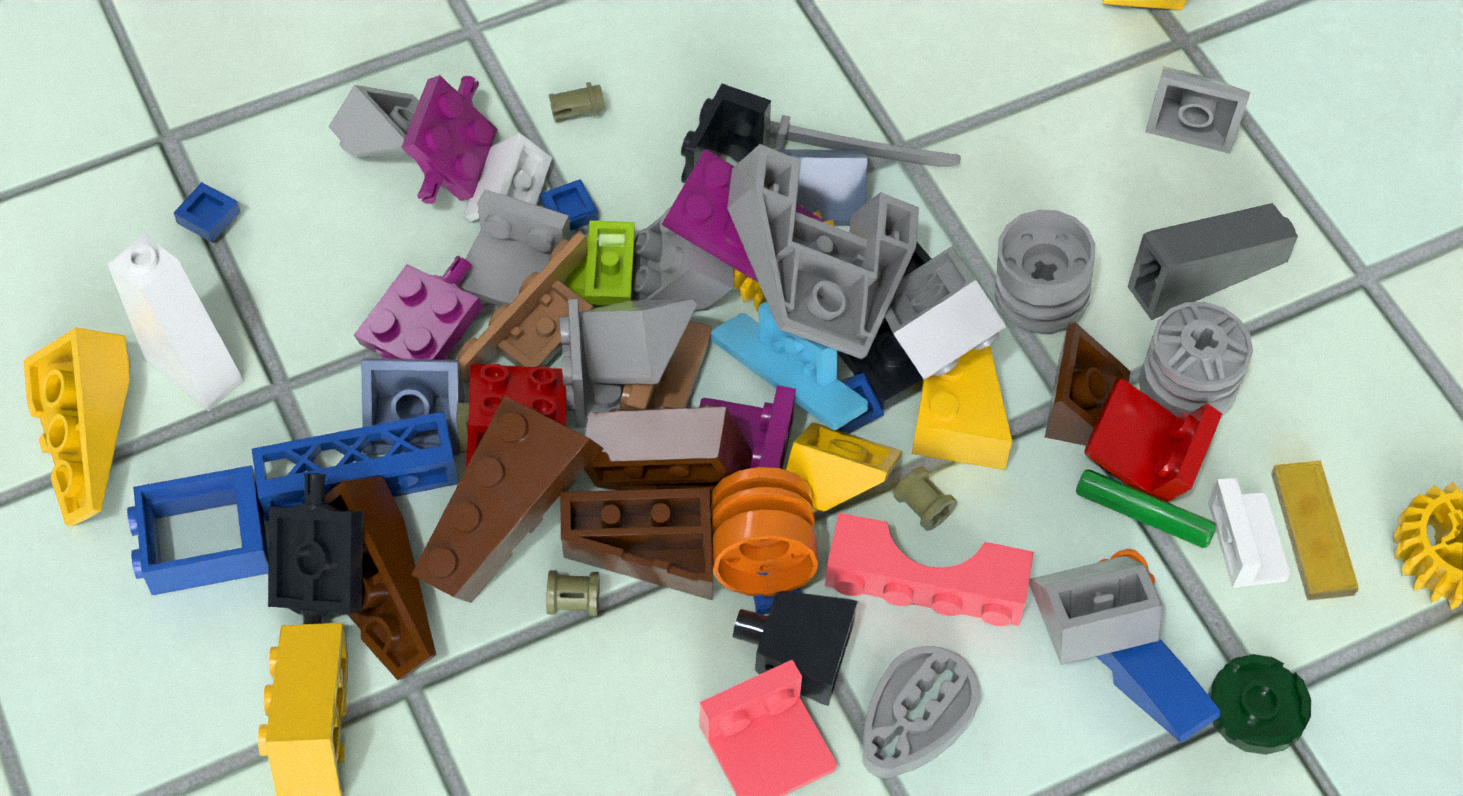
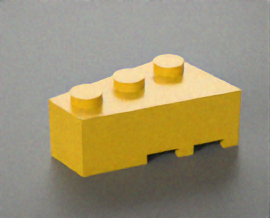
M343 623L281 625L279 644L276 647H271L269 652L270 675L272 678L274 677L273 684L265 685L264 710L265 715L269 716L268 724H260L258 747L260 756H268L276 796H343L337 770V762H345V745L339 744L342 717H346L348 652Z

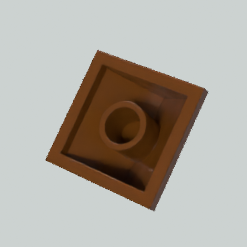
M1076 322L1068 324L1058 359L1044 438L1086 446L1114 383L1120 379H1124L1129 383L1130 370Z

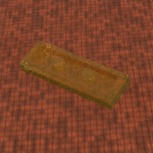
M1321 460L1274 465L1271 476L1307 601L1355 596L1359 586Z

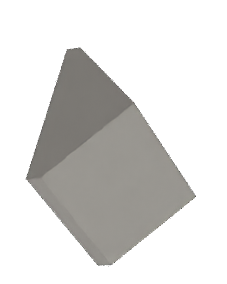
M692 299L636 300L579 312L588 378L593 383L658 384L698 304Z

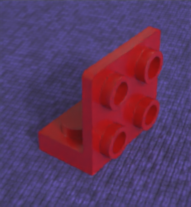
M472 364L470 366L466 468L504 396L566 426V388L563 385V371L561 368L504 366L500 364Z
M1120 379L1114 383L1084 453L1129 486L1168 502L1192 489L1223 413L1207 403L1190 414L1184 412L1177 417L1126 380Z

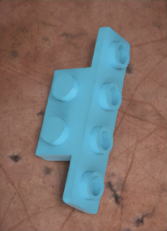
M767 301L759 305V323L747 314L741 313L710 332L713 343L773 387L777 388V385L796 388L795 403L832 430L839 429L868 410V401L837 379V350L778 329Z

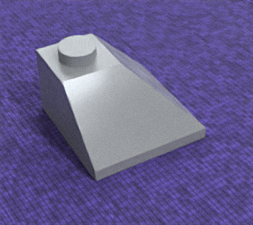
M1163 66L1145 132L1230 154L1250 92L1205 76Z
M354 85L328 127L340 139L342 149L354 157H411L401 146L419 100L413 94Z

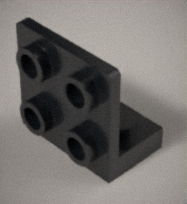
M721 83L714 98H707L699 116V125L695 132L692 130L688 131L684 138L681 156L685 157V166L681 182L685 184L705 149L718 157L724 154L740 162L759 144L769 147L771 100Z

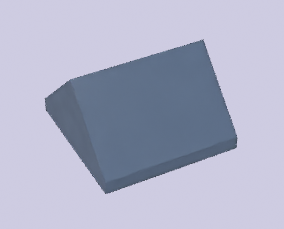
M776 149L779 152L801 160L796 204L803 205L811 213L819 210L823 219L822 222L833 220L835 226H850L851 215L866 204L868 158L864 150Z
M363 358L361 360L362 427L444 412L453 455H459L456 417L457 403H464L465 398L459 360ZM438 429L417 433L410 441V444L419 449L441 446ZM383 440L372 441L364 448L363 453L387 454L392 445Z

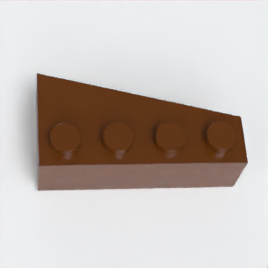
M504 396L411 575L454 598L472 603L510 559L514 548L528 532L532 533L543 520L542 516L557 500L560 492H567L577 481L575 479L589 461L593 462L604 448L592 439Z

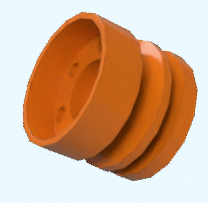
M755 467L737 471L723 478L714 487L710 499L711 529L714 533L712 540L713 572L719 583L730 591L747 596L764 595L769 597L774 596L779 591L791 592L804 586L815 576L818 566L817 539L813 530L815 522L813 493L808 482L798 474L781 468Z

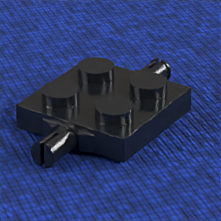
M305 473L303 504L269 507L268 607L288 608L297 614L303 615V624H323V615L333 612L346 614L362 612L363 511L342 510L330 504H325L326 474Z

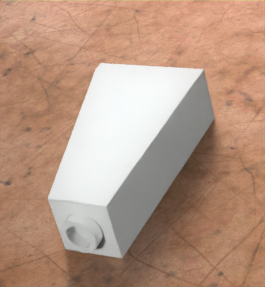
M143 234L107 264L144 359L207 411L213 409L243 382L239 370L177 258L146 234Z

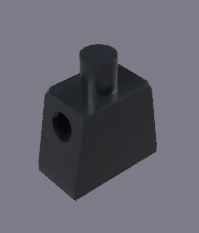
M779 591L774 596L768 616L740 609L732 637L758 645L755 671L758 674L793 660L802 675L800 694L820 704L829 706L854 626L858 601Z

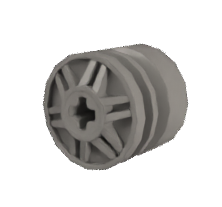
M1035 210L1019 215L1008 223L998 240L995 300L1001 314L1013 325L1030 332L1052 333L1066 329L1068 324L1077 322L1082 318L1090 302L1091 281L1095 261V242L1089 229L1076 217L1058 210Z
M1186 302L1170 308L1157 321L1139 375L1140 391L1177 417L1184 412L1190 414L1208 403L1223 413L1222 418L1231 409L1253 353L1250 333L1238 317L1227 309L1211 303Z

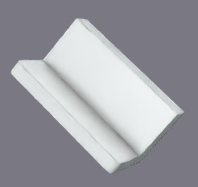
M521 133L492 146L474 196L469 199L463 216L470 222L479 219L477 202L484 189L537 205L552 157Z
M1237 477L1218 479L1208 501V506L1212 519L1217 524L1216 533L1232 588L1287 581L1290 571L1267 495L1263 492L1241 494Z

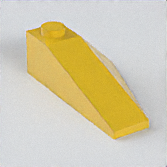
M83 328L72 329L23 360L27 406L31 417L40 418L44 433L38 439L42 452L51 453L55 465L51 474V482L64 523L68 526H75L102 511L130 381V358L127 355L125 335Z

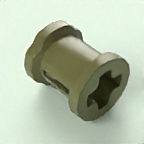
M921 466L913 469L897 484L893 494L899 503L905 502L921 518L920 525L926 531H930L950 516L957 505V500L951 494L944 495L928 479L929 472Z
M549 570L546 593L547 614L555 615L557 610L587 611L589 616H598L599 572H591L589 576L559 575L557 570Z

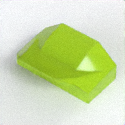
M590 221L589 233L587 235V256L566 278L565 285L589 304L608 306L632 301L635 264V222Z

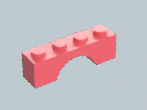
M839 512L827 563L825 586L835 588L839 593L848 596L865 594L883 598L886 602L897 606L914 604L932 608L935 612L946 616L963 614L981 618L984 622L994 626H1006L1008 624L1019 626L1026 603L1034 552L984 542L974 556L961 564L951 567H930L911 560L899 550L891 537L887 522Z

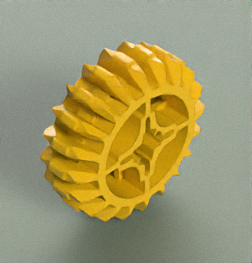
M1451 482L1445 486L1443 491L1434 485L1426 491L1425 495L1418 494L1417 497H1414L1408 508L1404 509L1398 519V527L1393 535V542L1398 544L1395 549L1394 559L1405 562L1401 568V576H1415L1417 579L1414 582V591L1426 587L1432 592L1431 603L1444 597L1448 599L1450 610L1459 607L1463 601V492L1458 489L1454 482ZM1432 525L1436 532L1434 538L1437 544L1431 546L1427 535V526Z

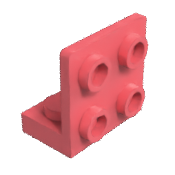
M793 660L700 702L699 727L736 796H785L836 770L837 762L800 699L802 675Z

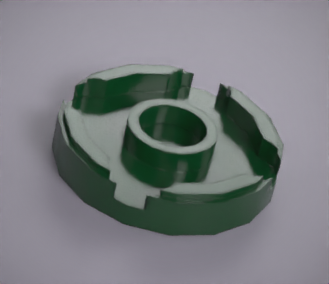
M1251 654L1232 659L1217 673L1208 690V696L1220 709V717L1212 722L1214 728L1228 743L1245 752L1267 755L1286 750L1300 739L1311 718V697L1304 680L1296 672L1292 674L1289 669L1283 667V662L1273 657Z

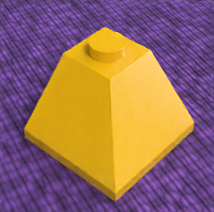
M812 422L793 442L786 470L798 474L809 483L813 493V512L815 513L818 510L825 512L884 482L900 460L902 450L839 430H832L827 426Z

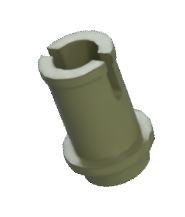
M587 82L585 88L549 94L550 106L555 122L560 119L592 113L593 117L598 116V111L605 110L600 84L592 86L591 82Z

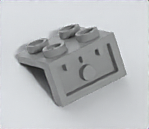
M484 189L477 202L481 230L466 257L472 268L459 283L458 288L478 297L480 300L499 306L503 304L509 306L519 295V290L524 280L535 271L537 273L541 272L550 262L549 258L552 251L562 240L570 241L569 215Z
M568 299L569 316L560 317L566 410H575L576 427L586 428L589 413L621 409V397L626 384L593 383L588 378L583 338L580 336L578 299Z

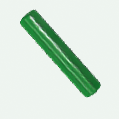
M1086 469L1082 473L1076 487V493L1081 497L1201 548L1209 546L1216 531L1217 524L1214 521L1090 469Z

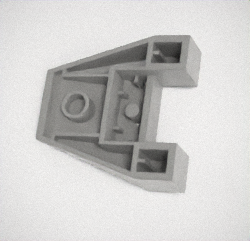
M759 144L732 168L727 209L778 329L862 359L868 354L916 249L919 207L880 192L851 215L849 232L795 211L801 160Z

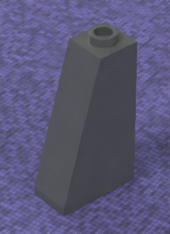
M1273 203L1151 230L1143 234L1127 287L1149 318L1154 320L1163 316L1170 308L1186 302H1196L1288 262L1298 235L1292 222L1287 217H1283Z

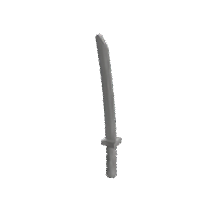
M782 115L780 123L770 120V138L776 139L774 148L783 149L785 140L833 150H864L866 156L936 167L958 165L961 160V156L958 154L878 143L789 125L790 117Z

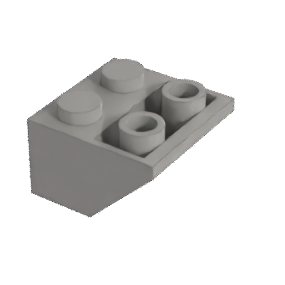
M669 208L660 218L647 228L642 229L636 236L634 245V301L692 299L698 304L695 310L706 309L734 289L733 267L661 225L670 210Z
M1122 556L1029 579L1030 588L1061 665L1159 641L1162 603L1145 565L1138 561Z

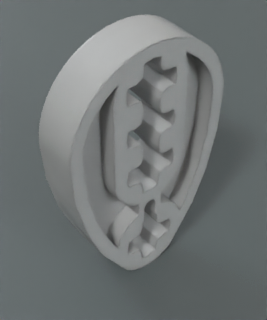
M921 646L903 652L891 662L879 680L870 700L863 729L862 762L869 773L879 778L888 779L916 770L952 746L969 727L978 704L979 688L974 672L960 656L941 647ZM946 669L950 670L953 673L951 681L945 680L941 684L937 700L932 698L927 702L923 719L917 717L913 722L906 719L907 709L911 711L916 709L920 701L921 692H928L933 687L936 672L941 674ZM899 735L900 737L894 752L895 758L887 756L883 761L876 757L878 749L876 745L880 748H885Z

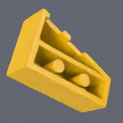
M989 345L980 350L973 348L959 357L957 365L941 376L931 375L924 380L911 454L1005 470L1012 445V437L991 347Z

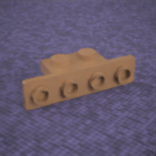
M578 231L570 241L562 240L552 251L549 258L550 262L541 272L537 273L535 271L524 280L520 287L519 295L509 306L503 304L494 312L490 318L489 327L478 339L473 337L463 345L457 359L460 364L462 380L465 383H470V366L472 364L486 365L497 353H500L515 366L537 367L546 366L562 349L560 317L569 316L568 299H578L579 312L593 309L591 304L563 284V281L587 256V237Z
M689 321L658 384H626L622 393L620 408L628 411L653 410L657 407L686 408L711 339L710 332L712 327Z

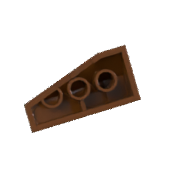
M383 476L344 480L325 495V504H330L342 510L363 511L362 612L347 615L361 630V640L397 680H401L436 656L419 580L411 575L415 568L405 521Z

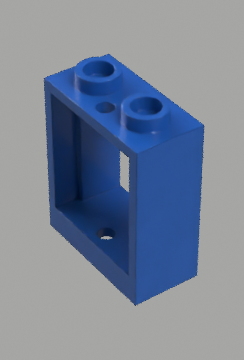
M252 465L133 487L135 506L127 508V516L132 536L138 535L139 549L131 550V559L136 579L144 578L151 595L268 574L269 553L264 515L258 498L256 478ZM237 504L242 548L161 563L157 518Z

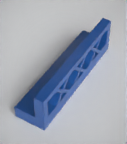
M444 412L251 449L258 498L266 522H269V507L296 506L304 503L305 473L326 474L325 495L344 480L383 476L393 497L458 484ZM438 429L441 446L419 449L410 444V441L417 433ZM383 440L392 445V448L384 457L372 459L361 453L369 442ZM334 449L344 455L339 463L333 467L322 468L313 463L321 451ZM286 458L296 464L287 476L267 479L265 462Z

